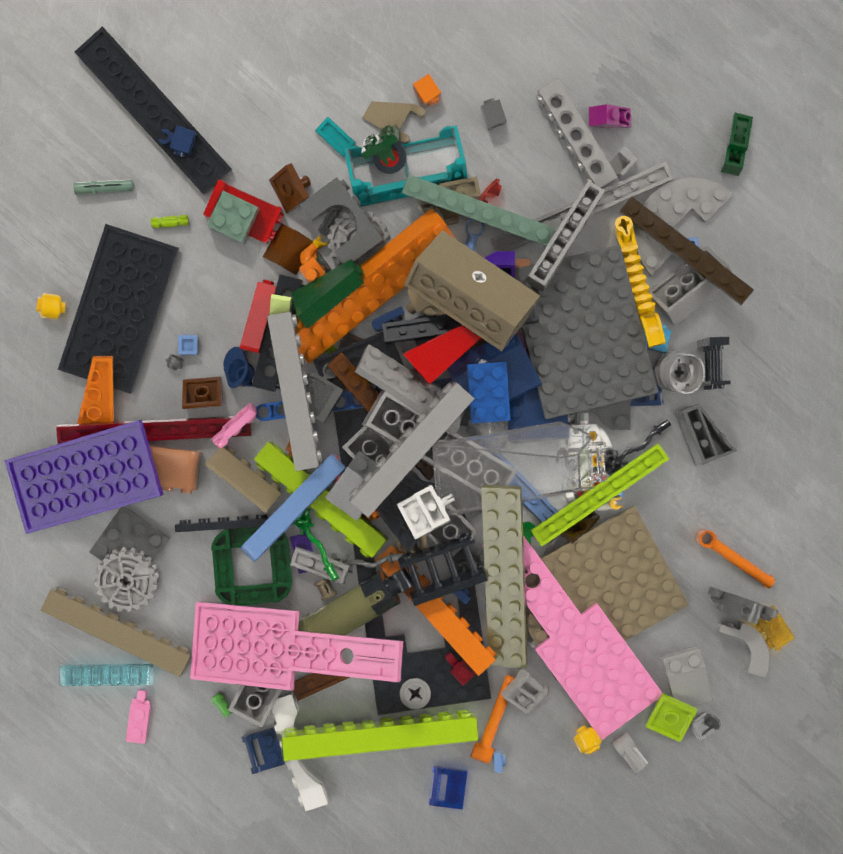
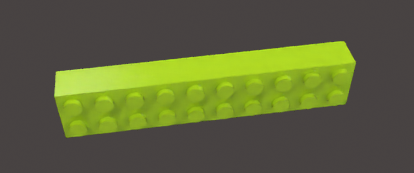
M468 709L457 710V713L449 714V711L438 712V715L430 716V713L419 714V717L411 718V715L400 716V719L392 720V717L381 718V721L373 722V719H365L361 721L362 723L354 724V721L342 722V725L335 726L334 723L323 724V727L315 728V725H308L300 730H296V727L285 728V731H281L284 761L478 741L477 719L472 712H468Z

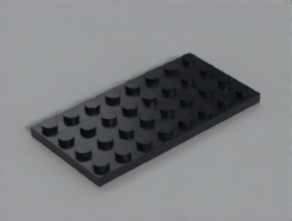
M105 224L57 370L88 380L93 356H113V386L115 389L132 394L180 248Z

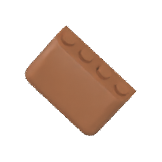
M149 445L162 490L173 491V488H179L182 493L192 494V490H197L202 452Z

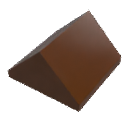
M281 223L274 240L269 244L263 257L297 275L301 266L300 254L310 244H313V241L297 230Z
M221 376L183 380L182 409L224 406Z

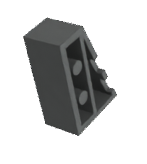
M700 404L675 412L696 466L704 465L737 451L725 438L726 436L723 432H720L715 426L714 421Z

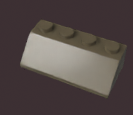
M228 445L219 448L205 465L262 511L268 512L282 495L281 487L273 481L269 483L265 480L266 475L258 469L254 471L250 468L251 463L243 457L241 459L236 457V451Z

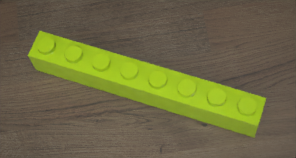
M268 441L254 458L257 462V467L264 472L267 470L271 473V478L278 484L283 483L287 487L286 491L291 495L311 475L306 469L295 471L293 458L273 441ZM327 488L308 508L312 507L316 511V516L324 521L326 519L330 522V527L337 533L342 532L346 536L345 540L350 544L359 546L361 548L359 551L364 556H371L372 558L376 556L389 538L362 515L356 521L327 500L325 497L331 490Z

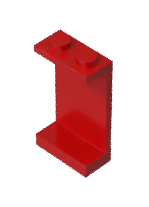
M218 179L203 215L210 219L222 191H225L260 209L248 236L267 245L269 241L272 242L277 233L274 229L277 223L281 224L284 217L282 207L272 205Z

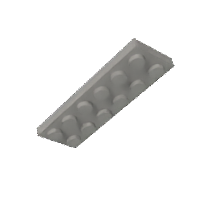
M368 345L364 350L355 371L420 413H426L430 409L429 404L436 397L439 399L443 394L442 389L432 383L429 384L424 378L371 345ZM465 410L447 430L454 434L456 433Z

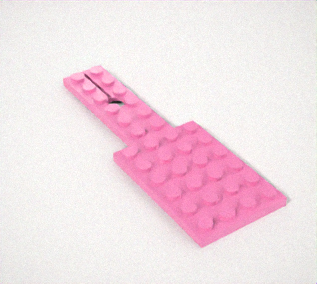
M523 535L524 570L528 571L525 573V578L531 573L537 574L540 578V583L534 588H530L525 584L526 605L550 636L536 646L535 650L603 740L659 699L662 692L599 605L595 603L583 613H580Z
M196 602L190 679L282 690H294L295 671L400 682L403 641L298 631L299 611ZM347 648L351 649L354 654L353 661L349 664H346L345 660L342 659V652Z

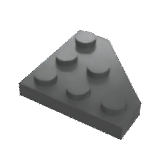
M631 400L591 409L611 430H630Z
M126 506L120 507L89 552L100 560H103L106 554H111L114 549L121 551L122 547H126L127 550H131L132 547L136 548V552L142 550L145 552L144 556L160 553L170 537Z

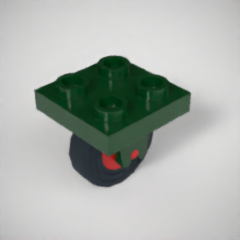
M397 124L385 126L381 129V133L377 135H369L364 139L365 142H363L361 154L366 160L372 156L375 167L386 174L400 171L406 163L407 153L405 147L399 142L400 129Z

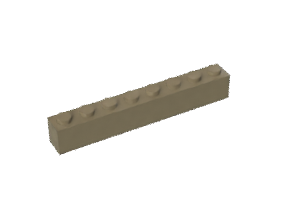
M57 587V589L53 588L50 590L40 611L179 677L183 674L192 653L188 652V648L182 645L177 647L171 644L172 641L165 637L160 639L154 636V632L144 628V630H141L132 621L127 620L124 622L119 619V615L113 612L105 613L102 611V607L93 603L89 605L85 603V599L77 595L72 597L63 588Z

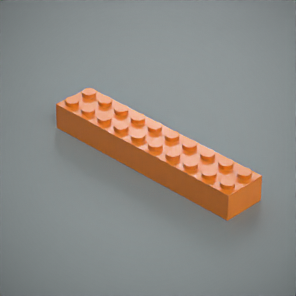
M432 208L360 265L364 271V275H362L364 284L309 328H306L297 317L298 326L295 327L296 335L300 334L301 346H298L299 353L304 355V359L308 364L406 287L404 284L415 260L442 230L454 237L443 219Z

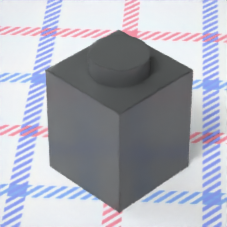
M492 98L483 102L484 105H481L480 109L488 130L507 123L500 99L495 101Z

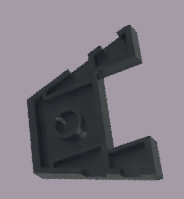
M406 475L375 511L405 550L410 552L418 539L415 540L413 534L403 527L406 521L397 504L432 485L437 496L442 499L451 491L450 487Z

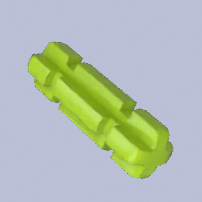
M177 215L165 216L160 219L159 217L151 218L152 228L189 225L187 215H180V217H177Z

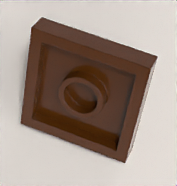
M292 163L285 165L269 179L286 214L296 209L309 198L305 188L311 185L310 179L306 175L299 178Z

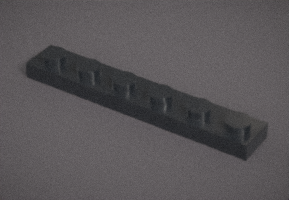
M267 514L256 515V518L248 519V515L237 516V520H229V517H218V521H210V518L198 519L199 522L191 523V519L179 520V524H175V532L261 527L270 517Z

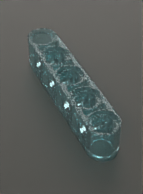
M153 664L59 666V686L153 685Z

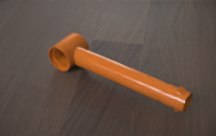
M701 529L697 532L696 542L699 545L711 548L763 584V587L770 589L773 586L775 579L772 575L763 572L760 568L719 541L714 532L707 529ZM708 533L710 540L707 543H703L702 537Z
M505 676L480 743L475 742L470 758L486 764L490 763L494 748L491 745L508 703L501 695V692L515 679L514 677Z

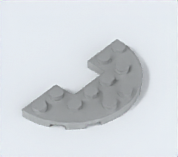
M695 177L681 178L658 188L643 205L673 227L691 209L706 222L733 194L722 185L708 179ZM635 225L634 233L638 246L637 253L641 257V264L651 276L673 253Z

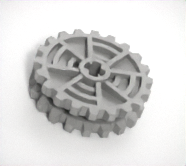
M350 211V214L342 213L341 219L336 218L334 220L336 222L335 226L331 225L329 228L332 233L327 236V239L331 241L328 244V248L333 250L330 254L332 258H337L336 263L339 266L343 263L334 251L348 242L357 230V218L352 211ZM371 211L369 214L373 220L370 222L374 228L378 226L384 233V236H382L384 242L355 263L356 265L364 263L388 243L387 239L390 238L389 232H385L387 229L386 224H381V218L379 216L375 218L374 213Z
M122 547L121 551L114 549L111 554H106L105 558L99 563L94 575L96 578L94 586L98 587L97 595H102L103 597L101 601L103 603L108 602V607L111 609L115 606L117 611L126 609L127 612H131L132 608L139 610L142 604L147 605L149 600L153 598L159 583L157 581L159 572H155L156 564H151L152 558L150 556L145 557L144 551L136 552V548L133 547L131 550H127L126 547ZM124 577H128L129 582H125Z

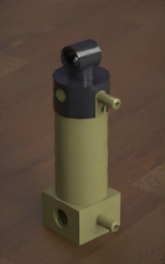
M405 567L390 575L389 578L382 571L377 572L374 576L362 581L358 586L309 615L307 613L299 618L298 631L348 635L400 604L401 601L398 593L400 594L413 586L409 573Z

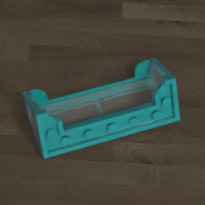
M457 125L444 127L439 132V137L402 144L407 153L406 163L400 171L393 174L379 171L374 165L372 156L365 160L361 154V147L351 146L345 148L344 153L353 195H356L361 202L359 207L410 197L402 194L408 175L436 185L467 179L466 161Z

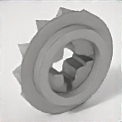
M419 678L407 680L400 689L401 701L408 708L420 709L430 700V687ZM421 687L419 689L420 697L415 696L410 700L412 693L409 688L416 690Z

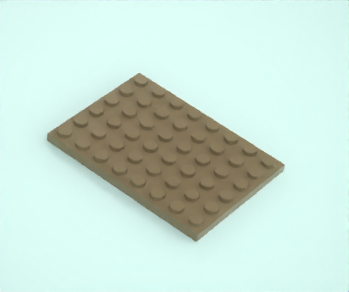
M634 505L590 529L573 544L567 542L540 558L580 613H583L593 604L597 603L624 641L689 605ZM531 573L525 578V584L530 588H534L540 583V578L537 574ZM526 605V628L536 646H538L550 636Z

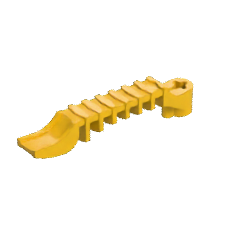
M620 216L615 222V236L618 245L621 246L640 323L644 330L648 347L666 344L658 313H655L656 305L655 302H652V294H649V285L646 284V275L643 274L644 268L640 264L641 257L637 254L638 246L632 220L627 216Z

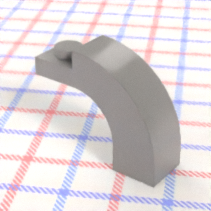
M725 621L724 624L718 623L717 631L741 638L746 644L748 657L744 670L766 678L770 662L769 650L759 632L741 621L738 622L737 628H735L736 624Z

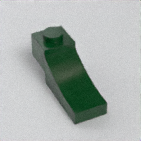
M734 113L720 172L735 176L740 175L748 149L753 121L752 116Z

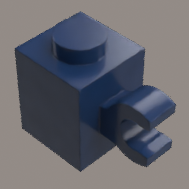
M177 125L174 133L167 129H162V133L167 134L168 138L166 140L159 139L158 141L161 144L167 145L171 142L170 149L177 156L185 157V155H191L197 136L195 131Z

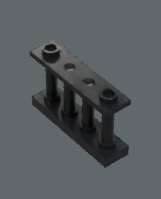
M708 337L697 341V348H702L703 352H705V382L701 385L704 390L725 389V385L731 384V380L723 381L722 349H724V346L730 345L729 337Z
M462 533L457 538L414 553L407 552L398 558L400 567H407L414 590L410 592L414 606L488 581L484 568L476 566L470 544L475 543L472 533ZM459 548L463 549L470 569L463 574L458 573L451 551ZM442 554L445 556L451 574L449 579L443 581L439 578L433 557ZM424 560L433 581L432 585L426 587L421 585L414 565Z

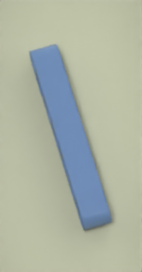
M331 454L240 549L253 562L258 560L343 473L346 467Z

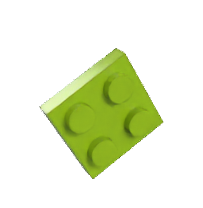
M661 693L645 727L681 742L697 713V708Z

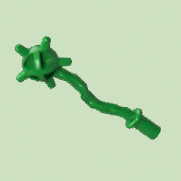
M307 508L292 525L295 524L300 529L301 535H304L305 532L309 540L319 548L325 566L323 570L327 571L332 581H336L339 576L333 568L334 564L328 562L323 544L310 531L309 526L313 527L314 524L311 523L310 509Z

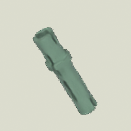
M132 179L91 180V182H74L73 187L75 195L86 193L97 195V193L133 191Z

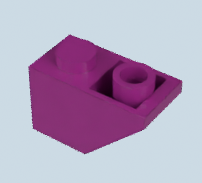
M609 104L589 107L590 127L631 128V108Z

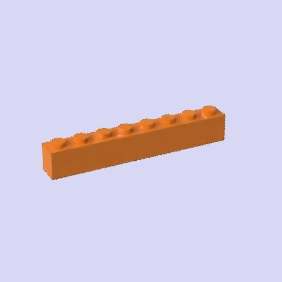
M391 545L375 562L385 556H389L390 552L393 554L405 552L399 551L398 547L395 548ZM385 561L379 565L388 576L401 569L399 561L393 564ZM417 572L421 585L423 587L429 586L431 581L424 574L421 576ZM414 586L403 591L411 601L410 592L414 590ZM444 596L416 605L478 676L496 661L494 657L496 653L490 646L486 648L481 643L483 639L476 631L472 633L469 630L470 624L463 617L459 619L455 614L457 610L451 603L446 604L442 600Z

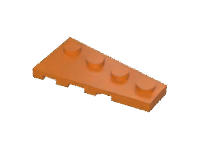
M93 356L77 424L114 422L113 356Z

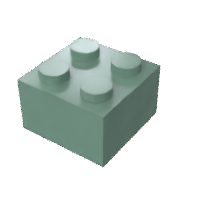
M222 191L207 227L244 244L260 209L251 203Z

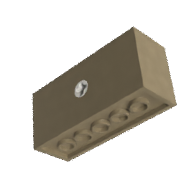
M443 230L415 260L404 286L500 351L506 347L526 322L540 295Z

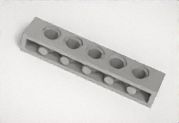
M559 79L539 89L537 92L538 96L536 97L541 107L545 106L548 113L546 115L551 123L556 124L558 136L561 140L565 139L568 144L566 148L571 156L574 155L578 161L576 162L578 169L581 173L585 172L588 177L586 182L590 181L603 188L618 178ZM558 99L561 106L558 108L553 107L551 100ZM561 116H569L571 122L569 124H563L561 122ZM578 132L581 137L580 140H573L571 133ZM582 148L589 149V157L581 155L580 151ZM591 165H598L600 173H593L590 169Z
M590 181L586 183L528 275V284L542 292L545 290L601 201L605 192L604 189Z

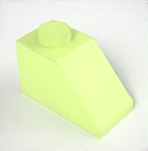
M271 294L269 315L291 312L293 299L291 297Z

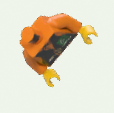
M323 235L314 239L313 244H310L300 254L301 266L299 270L309 283L332 270L318 251V249L328 244V241L325 243L321 241Z

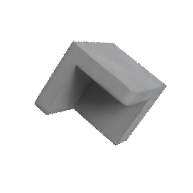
M624 146L609 163L616 175L621 178L638 158Z

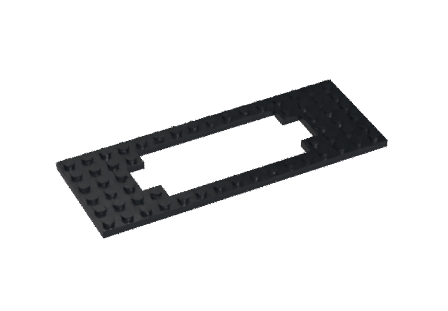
M364 408L334 412L340 459L346 468L353 458L342 447L364 427L362 423L368 414ZM439 471L436 475H440L441 485L451 488L449 494H452L455 499L451 504L465 518L448 475ZM356 544L353 545L355 559L375 562L374 557L364 556L359 551L361 548ZM462 548L453 556L458 573L464 567V565H457L463 561L464 553ZM356 565L359 584L377 573L376 566L369 568L363 565ZM474 585L466 588L470 592L468 596L471 598L467 604H464L457 597L460 619L463 617L470 624L469 630L472 633L476 631L482 637ZM383 615L365 624L366 638L403 641L401 681L373 680L378 715L418 710L408 708L400 698V689L403 683L413 678L425 681L431 691L429 702L420 709L491 699L487 669L479 676L475 674L465 685H462L450 672L453 666L445 659V656L451 652L459 661L463 658L445 638V647L407 652L405 633L386 636ZM421 687L416 690L409 688L412 693L410 700L415 696L420 697L419 689Z

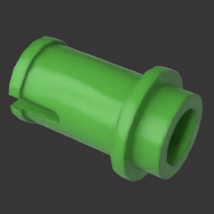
M219 692L211 698V704L215 705L222 714V717L225 718L232 712L228 710L230 706L224 699L225 695Z

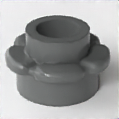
M170 354L165 359L168 368L175 371L182 369L184 360L181 357Z

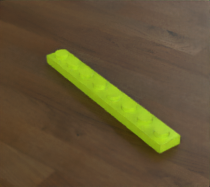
M657 443L530 531L541 547L668 461V456L659 443Z

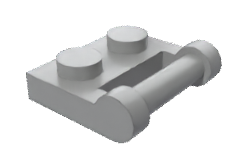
M521 669L517 673V677L501 692V695L522 712L528 714L548 694L549 687L545 684H540L530 676L529 672ZM526 682L536 689V692L532 694L522 685Z

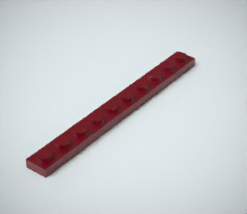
M234 416L145 420L142 422L148 441L213 438ZM134 421L56 425L57 444ZM246 423L236 436L232 435L231 437L251 436V423Z

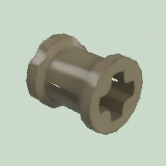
M324 578L314 583L322 595V601L337 594L329 579Z

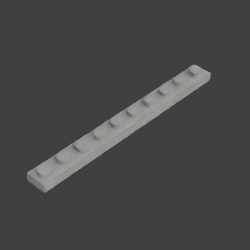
M666 161L604 188V195L592 215L626 201L631 196L635 197L673 180ZM574 202L538 217L534 221L555 228V232ZM504 232L490 239L495 251H512L533 242L509 232Z

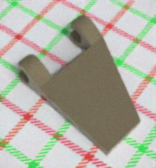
M372 101L362 119L380 129L387 125L393 126L395 124L401 129L410 112L420 118H423L426 112L424 108L416 104ZM400 131L399 141L404 144L408 143L410 140L409 136Z

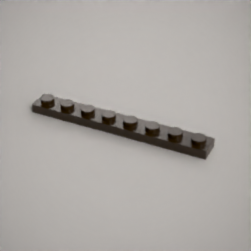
M632 196L620 210V214L629 217L633 224L742 306L753 293L754 289Z

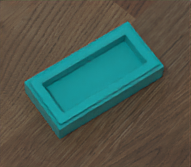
M329 117L315 130L342 157L345 156V148L356 144Z

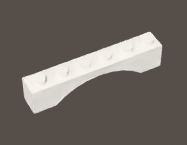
M293 692L278 696L270 712V715H274L276 720L274 728L277 734L281 735V731H285V728L294 727L298 707ZM300 760L286 761L288 770H292L294 774L292 778L294 788H298L300 792L298 796L300 806H304L305 811L328 804V797L323 782L315 778Z

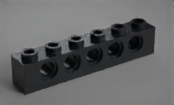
M279 274L275 295L284 296L286 292L298 290L305 286L302 284L303 280ZM294 301L291 310L293 315L296 314ZM267 323L252 387L276 392V389H280L275 358L270 356V350L273 346L269 324ZM268 366L275 368V374L272 377H268L265 374V369Z

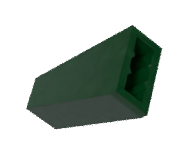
M350 259L292 292L297 317L306 328L311 327L364 284L362 277L364 271L359 264L356 265Z

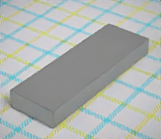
M298 546L295 548L290 566L332 580L327 571L323 570L325 566L320 554ZM327 557L328 562L334 564L333 568L339 576L335 582L345 584L350 565Z

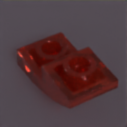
M496 178L484 190L478 200L488 203L485 200L486 197L494 199L495 195L499 196L502 185H499L500 179Z

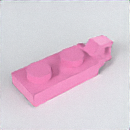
M252 403L246 405L222 427V430L212 438V442L219 448L227 445L228 439L232 435L236 436L246 423L249 424L256 418V407Z
M139 689L137 699H132L126 735L127 742L146 743L151 707L150 701L146 700L147 690Z

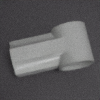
M627 732L611 743L635 773L642 770L648 764Z

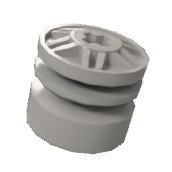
M670 351L662 354L656 361L654 377L657 385L664 390L690 394L698 390L703 384L705 367L696 355Z

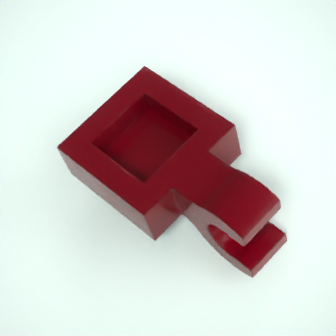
M451 652L445 656V659L453 666L450 672L462 685H465L476 674L464 659L459 661Z

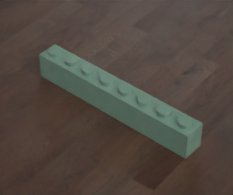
M412 175L407 176L402 190V194L544 246L549 244L555 229Z

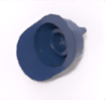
M239 347L231 348L226 353L223 362L228 386L230 388H237L238 386L251 387L255 374L254 367L247 361L243 349Z

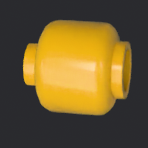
M43 293L41 297L37 298L36 312L39 313L41 318L58 319L60 313L64 314L65 302H61L60 295Z
M584 725L576 730L577 734L573 740L580 753L590 755L601 748L599 745L602 743V739L593 727L587 728Z

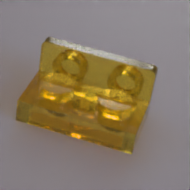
M779 612L777 618L773 617L771 621L760 618L758 624H755L760 633L764 632L767 639H765V642L770 649L774 648L776 651H780L782 646L795 639Z

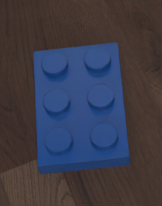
M507 362L467 364L469 394L474 398L470 403L471 423L510 421Z

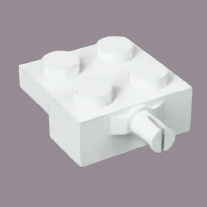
M432 485L410 498L398 503L397 506L416 540L450 522L445 511V505L455 501L452 494L441 499L437 496Z

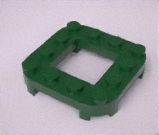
M260 527L226 529L214 538L211 551L215 594L223 603L228 605L277 603L288 596L292 588V571L290 566L289 540L285 532L270 546L273 583L235 586L232 548H241Z

